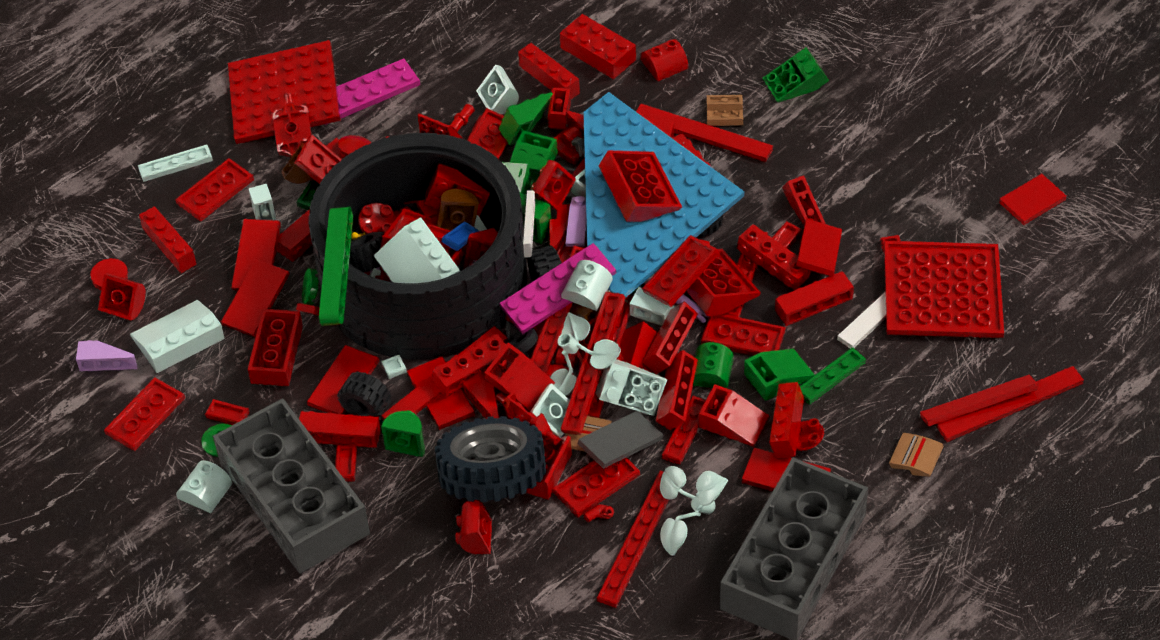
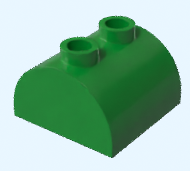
M714 342L699 345L694 356L698 359L693 385L713 388L715 384L728 389L734 360L732 351L728 347Z
M408 410L398 411L386 417L381 426L385 450L423 457L425 445L420 419L412 411Z

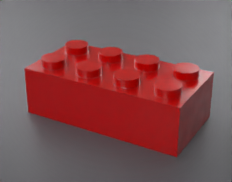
M581 14L560 32V48L612 79H615L636 60V45L584 14Z
M262 309L248 366L251 384L289 386L303 328L300 311Z

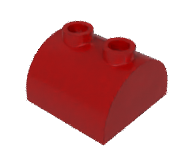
M671 39L640 54V60L657 81L688 69L685 51L676 39Z
M548 160L546 165L540 170L538 179L532 184L531 190L535 192V199L545 201L550 204V208L558 211L576 178L558 162Z
M109 273L104 274L98 310L130 321L134 320L141 312L145 302L146 290L144 285Z
M474 500V502L467 501L462 506L461 515L456 517L457 525L459 528L461 527L460 532H457L455 535L456 542L468 553L491 554L492 519L480 500Z

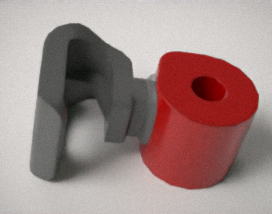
M572 126L561 133V140L568 148L575 146L579 158L585 156L584 139L576 127Z

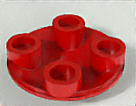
M348 135L338 141V147L341 150V155L346 157L355 150L372 142L361 136Z
M372 203L362 208L358 222L365 234L372 232L385 233L394 222L395 215L389 205Z
M812 418L800 423L797 451L809 450L822 441L825 432L818 419Z

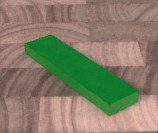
M852 347L800 386L804 401L809 405L864 365L866 358Z

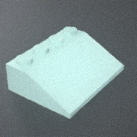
M422 218L404 226L374 255L378 264L391 282L394 283L431 282L460 272L457 265Z
M198 300L130 334L156 373L225 339L218 319Z

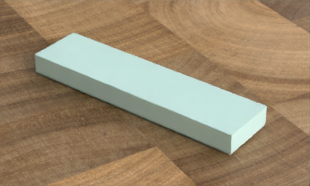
M203 145L140 164L138 169L143 182L211 162L213 159L208 145Z

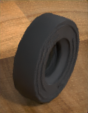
M533 328L524 334L518 331L508 339L506 344L509 342L524 353L534 346L538 340V335Z

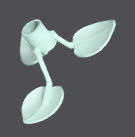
M570 312L567 314L562 333L558 338V345L563 349L562 354L565 356L569 371L567 369H559L550 377L555 382L554 386L565 396L573 392L577 377L572 375L573 368L568 354H575L580 348L592 355L590 363L594 368L605 369L614 363L621 352L618 344L608 339L596 342L594 351L582 346L579 341L584 340L588 336L590 324L586 319Z
M669 466L665 469L660 482L662 496L672 500L677 497L678 493H681L692 499L691 507L695 511L677 516L675 520L668 518L664 522L660 537L663 547L670 555L675 556L677 550L683 545L687 537V526L681 519L700 516L701 513L711 514L715 509L714 500L722 492L728 479L715 472L705 471L696 482L698 492L694 496L681 489L686 483V475L682 469L675 466Z

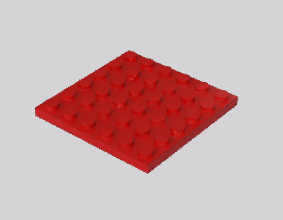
M330 40L228 63L236 144L275 136L273 113L276 109L285 106V94L288 93L293 94L294 104H302L308 107L310 111V127L341 121ZM296 125L288 127V132L296 130Z
M884 241L887 335L1004 338L998 244Z

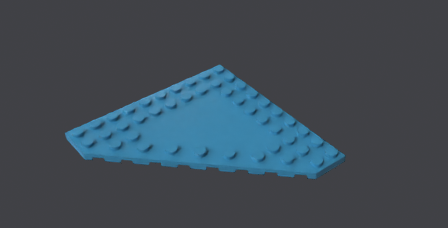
M610 92L584 111L587 247L594 243L616 269V274L612 276L613 280L608 290L611 293L624 294L626 298L658 271L690 235L696 238L742 199L744 191ZM607 151L654 152L682 205L681 210L642 222H626L599 168V164Z

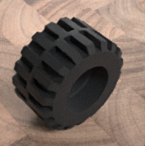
M384 232L368 233L351 241L349 263L363 273L380 267L374 255L381 248Z
M552 245L532 250V256L527 257L532 282L561 264L560 257Z
M364 372L351 373L337 394L338 401L348 413L358 416L370 415L379 417V419L392 401V396L386 386L380 380Z

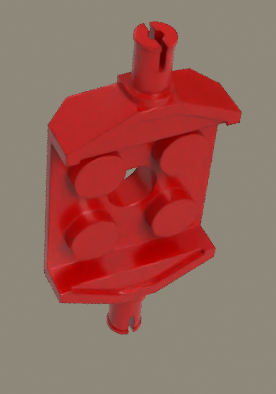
M288 93L285 94V106L274 111L273 122L277 152L279 155L292 157L301 143L305 144L308 137L311 136L308 107L302 104H294L293 94ZM296 125L295 131L288 132L289 126Z
M514 391L507 397L501 392L497 394L496 400L503 404L507 419L519 418L520 422L528 421L530 426L535 425L538 431L542 433L544 444L547 441H551L554 445L560 442V438L552 433L544 414L541 413L536 417L532 412L525 410L522 404L516 401V393Z

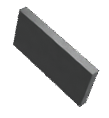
M635 411L579 438L577 444L604 469L662 440L663 434L643 415Z

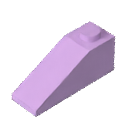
M572 197L569 208L566 247H573L574 245L585 247L587 239L586 197Z
M78 341L76 361L79 371L137 369L136 359L132 353L100 341Z

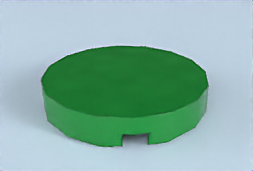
M308 268L305 272L302 285V303L307 305L314 304L311 301L315 300L318 291L319 280L318 277H315V274H318V272L313 268Z

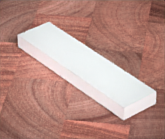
M527 190L523 240L524 257L532 256L535 215V192L532 190Z
M885 292L838 335V341L850 349L852 347L855 348L886 319Z

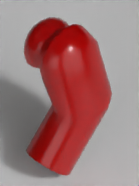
M598 504L584 513L583 516L588 523L595 518L609 519L614 515V509L611 506Z

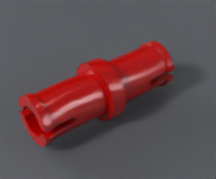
M466 104L460 113L454 116V120L449 126L458 133L461 127L468 123L469 117L475 111L474 107Z

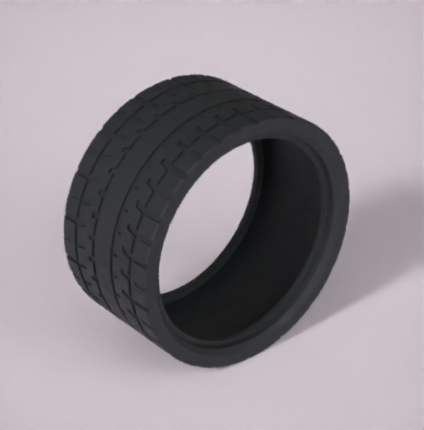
M409 133L383 138L365 145L344 157L325 175L320 182V186L317 187L309 210V230L321 289L330 208L351 207L353 213L352 233L361 234L363 231L359 226L358 219L365 205L381 203L389 205L393 212L396 210L400 211V209L407 206L412 211L418 210L417 202L404 204V202L425 199L426 190L438 163L457 169L490 193L479 218L487 229L494 228L498 234L483 256L469 267L454 275L424 283H394L371 277L349 263L343 324L336 326L358 345L389 357L400 355L402 359H434L460 353L495 326L499 330L506 324V313L501 309L500 303L526 287L527 262L526 257H524L522 204L516 181L507 167L496 156L477 144L454 136L437 133Z

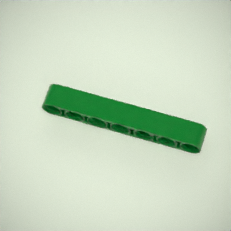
M351 207L330 208L319 309V320L322 326L340 325L344 321L353 225Z

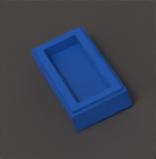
M464 221L444 235L441 242L458 251L468 243L469 235L479 232V230Z

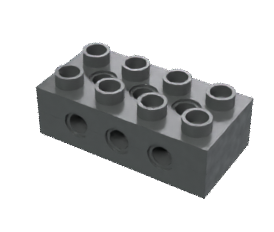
M283 398L213 436L221 466L299 574L370 534L364 504Z
M792 457L721 581L720 610L791 640H798L866 516L868 487Z

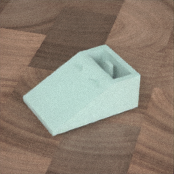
M616 359L614 363L603 370L595 394L599 400L654 416L667 379Z

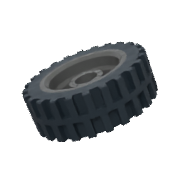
M491 416L483 420L477 418L470 423L466 421L461 423L459 427H452L450 429L451 432H445L442 435V439H438L436 442L435 456L439 483H441L443 490H446L449 495L455 494V497L458 499L467 498V501L474 502V500H480V502L495 500L496 502L506 497L511 499L518 493L521 495L526 493L528 488L533 489L536 487V482H541L543 475L546 474L542 433L538 431L535 425L530 426L528 421L520 422L519 418L507 419L506 416H501L500 418Z

